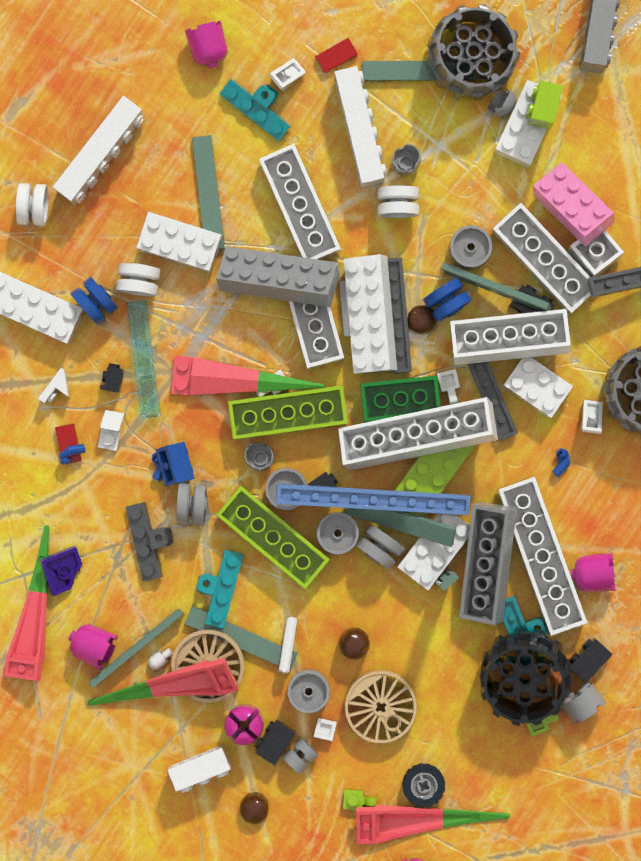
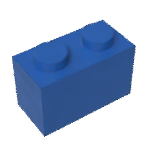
M185 442L156 449L165 486L195 479Z

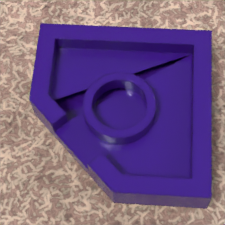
M76 546L69 547L39 560L52 596L70 590L74 583L73 580L82 566Z

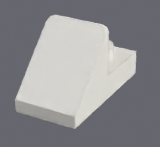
M293 58L271 72L269 76L285 92L293 82L303 77L306 71Z
M60 368L38 399L43 403L47 404L48 401L51 403L57 396V389L70 398L67 374L64 369Z
M583 401L582 421L580 424L582 432L601 434L603 402Z
M105 410L100 426L99 448L117 451L124 413Z

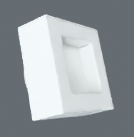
M318 717L314 737L333 741L337 722Z

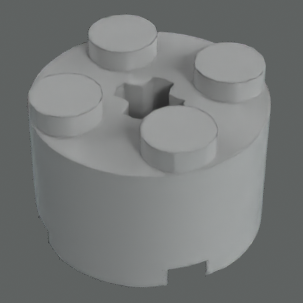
M585 682L579 687L577 693H569L561 707L572 722L577 725L578 722L581 723L598 711L596 708L599 705L603 707L606 701L592 683Z

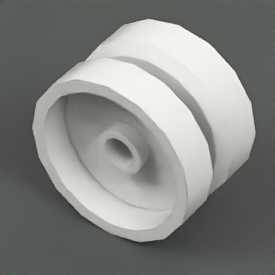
M19 183L16 197V221L18 225L28 226L32 218L35 226H46L49 199L47 184H37L33 191L29 183Z
M399 185L385 186L377 189L378 200L385 202L378 205L379 217L410 218L419 216V205L412 202L419 199L418 187Z
M119 263L118 274L129 279L117 280L116 291L140 296H157L158 286L147 281L159 280V268L137 263Z

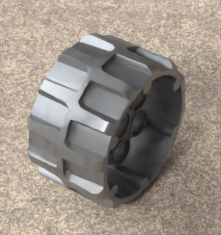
M480 4L474 8H467L465 5H461L453 13L444 16L434 29L427 44L429 48L428 60L426 62L427 68L433 71L437 79L435 84L439 88L444 87L454 93L453 98L460 99L462 96L474 97V100H482L486 95L499 91L512 76L515 65L520 59V52L517 51L516 47L518 33L516 30L512 31L506 22V15L502 12L498 15L488 10L485 4ZM473 22L483 26H479L475 32H472L470 27L461 26L460 23ZM446 29L449 32L455 30L453 35L454 42L450 43L445 49V45L440 43L442 33ZM492 32L499 38L503 49H501L498 43L490 42ZM458 33H465L467 35V39H460ZM477 33H484L486 35V39H479ZM449 49L457 50L458 56H452L449 53ZM468 49L476 50L477 56H471ZM487 49L495 50L496 56H490ZM441 56H444L449 63L456 64L454 67L455 76L447 69ZM500 56V61L505 62L503 72L500 76L496 73L491 75L492 63ZM465 65L468 68V72H461L459 66ZM484 65L487 68V72H480L478 66ZM473 73L476 78L484 79L486 83H468L463 81V79L468 78Z
M641 346L620 356L608 370L605 390L603 391V397L606 398L610 410V417L617 420L624 427L625 431L641 434V424L634 420L636 415L641 414V411L634 409L635 401L641 402V377L638 375V370L641 368ZM629 361L632 364H636L633 370V377L635 379H629L623 384L621 381H617L621 370ZM628 383L635 385L636 390L634 393L627 391L626 386ZM617 389H620L623 395L632 399L629 403L630 413L628 415L625 414L619 404Z

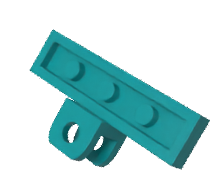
M230 79L220 92L222 97L278 141L283 138L291 127L288 122L270 109L278 97V92L268 84L260 86L252 95L235 80Z
M225 549L218 575L202 574L199 576L196 591L212 596L205 620L206 625L224 629L244 554ZM203 581L208 582L207 588L203 586Z
M515 595L506 598L503 621L508 634L513 633L515 628L522 627V631L535 632L534 626L539 625L541 630L544 631V635H546L547 629L542 618L538 617L525 622ZM533 650L535 655L534 658L537 659L539 657L537 651ZM528 655L520 657L523 661L531 659ZM539 665L537 668L541 669L543 666Z

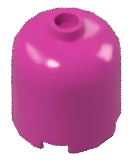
M215 21L198 25L197 29L191 30L189 28L185 30L194 61L199 65H208V68L219 66V62L224 60L228 53L221 21L216 23Z
M612 553L587 555L576 560L575 569H571L572 581L576 580V585L580 590L584 592L616 591Z
M84 624L77 631L73 630L70 634V651L75 658L101 671L104 669L102 664L104 661L109 662L116 646L113 645V641H117L118 636L94 625Z

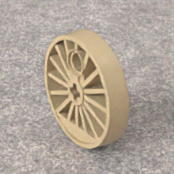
M203 629L189 634L178 644L172 656L171 670L173 672L188 667H178L182 661L193 664L205 660L210 662L227 658L237 652L239 659L228 660L227 663L228 665L240 664V671L231 669L233 675L239 676L237 680L239 686L244 675V656L238 643L228 634L215 629ZM206 634L214 635L210 653ZM201 636L203 639L204 652L201 649L199 643L197 642L201 638ZM218 636L226 639L213 655ZM228 642L231 643L234 649L218 657ZM194 646L199 654L192 650ZM188 653H189V654L192 655L195 659L189 658V657H186V656H187ZM233 692L220 696L188 695V697L199 702L212 703L227 698Z
M373 670L362 674L351 684L345 696L344 712L349 726L358 736L374 743H388L399 739L411 728L417 713V700L411 685L402 676L388 670ZM387 675L395 677L387 693L384 695ZM383 677L381 693L379 694L376 681ZM398 680L405 684L404 687L389 697ZM372 684H373V687H374L375 695H374V694L372 693V691L369 689V687H370ZM407 689L411 693V697L392 701ZM366 690L371 698L362 694V692ZM357 696H360L369 703L351 700H353ZM413 700V709L393 706ZM378 702L381 704L385 703V712H382L380 709L376 710ZM348 704L368 707L351 713L348 712ZM396 711L412 713L410 721L398 715ZM370 712L353 725L350 717ZM373 716L363 734L357 730L359 725ZM390 717H395L398 723L396 726L390 727L387 725V720ZM377 718L375 738L366 736ZM401 721L407 724L403 731L400 730ZM380 722L384 725L387 739H378ZM389 731H397L399 734L390 737Z

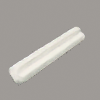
M346 280L340 281L344 336L350 337Z
M288 617L286 619L279 672L284 674L290 671L297 618Z

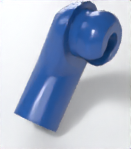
M84 444L72 445L59 453L60 463L68 464L71 461L69 456L85 453Z
M563 448L558 449L556 452L558 465L552 471L558 478L570 466L569 453Z
M154 453L152 461H154L156 471L152 478L161 481L163 475L157 453Z

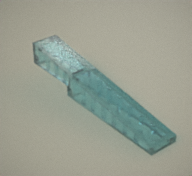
M146 301L127 303L142 419L160 417L161 410Z

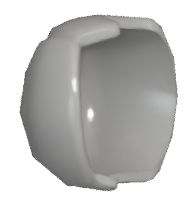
M507 89L508 92L501 90L488 106V110L497 117H505L515 108L517 99L515 94Z
M405 144L404 147L396 149L392 157V164L395 170L406 175L417 171L421 164V154L416 146Z
M263 442L250 443L245 449L244 459L250 469L264 471L273 464L274 454L272 449Z

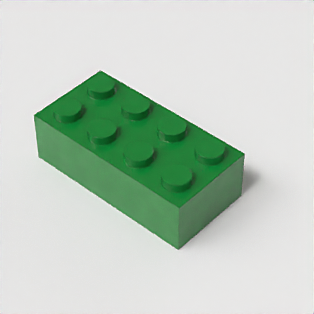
M437 375L360 383L364 423L440 407Z

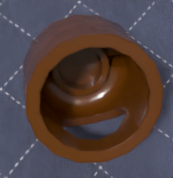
M352 627L346 629L339 638L340 651L349 659H360L369 650L370 641L368 635L359 628Z

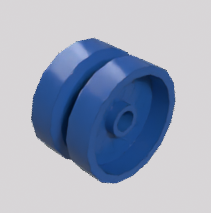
M90 276L83 282L84 287L89 292L88 295L81 288H76L70 294L90 318L99 325L105 320V315L99 308L102 307L108 314H112L118 307L111 300L112 297Z
M458 277L444 284L423 299L428 308H433L440 304L432 313L436 322L446 317H451L472 301L468 292H462L455 296V293L463 287Z

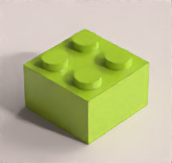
M540 80L539 84L534 86L530 100L534 101L533 104L530 103L526 118L529 119L528 125L548 130L552 128L563 89L562 85Z

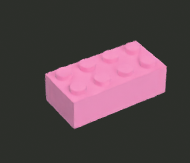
M560 163L533 185L534 197L584 246H587L614 223V212L563 163Z

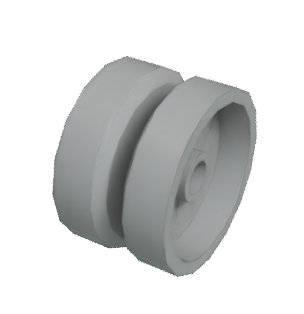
M473 225L462 227L456 231L449 245V254L452 261L458 267L466 270L480 268L486 263L492 252L491 237L484 229ZM467 245H473V250H468Z
M282 468L273 472L267 479L265 486L269 502L282 510H293L300 505L276 504L277 483L307 485L303 475L297 470Z
M179 483L177 525L187 526L190 514H192L193 525L204 527L208 507L207 484H196L194 494L191 496L190 484Z
M334 512L326 515L317 527L319 544L325 551L332 554L349 552L356 545L359 538V529L356 521L343 512ZM337 529L342 532L339 537L334 535V531Z
M371 524L366 533L374 542L371 543L366 538H361L356 546L364 551L365 555L374 562L382 564L391 570L396 562L387 553L390 551L396 556H401L406 548Z
M305 669L292 677L288 685L287 694L290 703L295 709L303 713H313L326 705L329 699L330 687L328 680L322 673L312 669ZM306 688L312 689L311 695H307V692H305Z

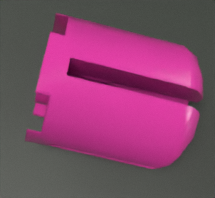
M251 704L235 706L230 710L225 719L224 728L228 738L232 737L233 742L237 745L245 746L254 743L263 731V715L258 708ZM247 719H249V727L242 728L240 726L241 723H239V721H246Z

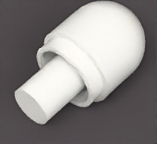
M170 648L164 652H156L148 660L149 667L153 670L161 669L167 664V658L173 655V652Z

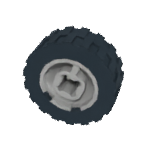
M419 763L407 770L402 782L403 791L407 799L414 805L421 807H430L438 803L445 792V780L442 773L435 766L427 763Z

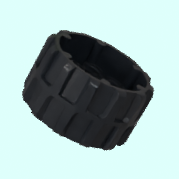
M518 627L511 634L504 637L502 635L497 636L492 647L483 655L479 676L481 681V697L484 701L488 700L492 706V714L498 718L501 715L512 721V725L520 726V723H533L537 726L542 724L543 719L548 716L557 715L561 711L563 701L569 696L571 684V663L563 653L562 644L558 640L553 641L545 636L544 631L541 629H537L535 632L522 631V627ZM519 649L517 658L513 656L501 658L505 653ZM533 650L546 655L550 659L546 657H538L537 659L534 658L535 655ZM528 655L531 659L523 661L520 657ZM511 664L514 668L507 670L504 668V665ZM539 665H545L547 669L545 671H541L537 667ZM498 666L500 667V674L503 676L500 680V685L498 681L492 682L490 677V669L495 671ZM551 668L553 672L559 671L562 678L560 684L554 683L553 687H551V681L548 678L551 674ZM522 674H528L530 678L524 680L520 676ZM509 682L513 687L506 688L503 684ZM543 683L547 685V688L539 689L537 685ZM527 692L530 694V697L523 698L520 694ZM516 695L517 702H514L506 697ZM535 695L540 698H545L549 695L548 698L540 702L532 703Z

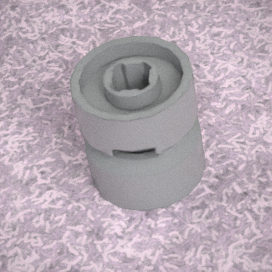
M303 738L294 745V750H289L283 756V759L300 775L308 767L307 763H312L319 756ZM300 752L305 754L304 758L299 755Z

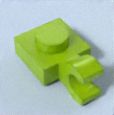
M558 714L550 715L543 719L540 725L536 726L533 723H526L531 737L548 731L549 727L547 724L555 722L560 718Z
M344 789L343 809L356 810V807H363V805L375 806L377 797L363 796L364 790Z

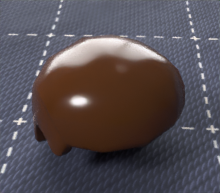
M426 305L413 307L407 317L409 328L418 334L432 332L437 326V322L432 315L434 310Z
M252 792L242 798L240 815L246 822L258 824L267 818L269 802L263 794Z

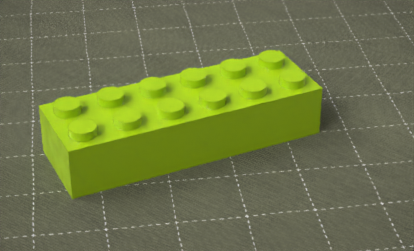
M343 385L228 401L233 440L348 425Z
M475 445L419 456L395 491L441 493ZM408 512L421 517H424V515L426 514L424 512Z
M242 486L236 490L216 514V516L304 589L308 587L330 560Z

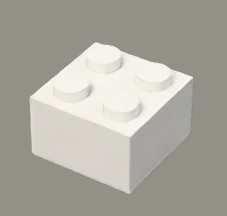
M606 230L587 246H584L577 240L570 245L567 251L590 277L599 276L620 260L624 253Z

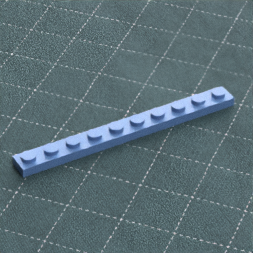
M277 483L276 504L469 515L471 498L470 495L279 483Z

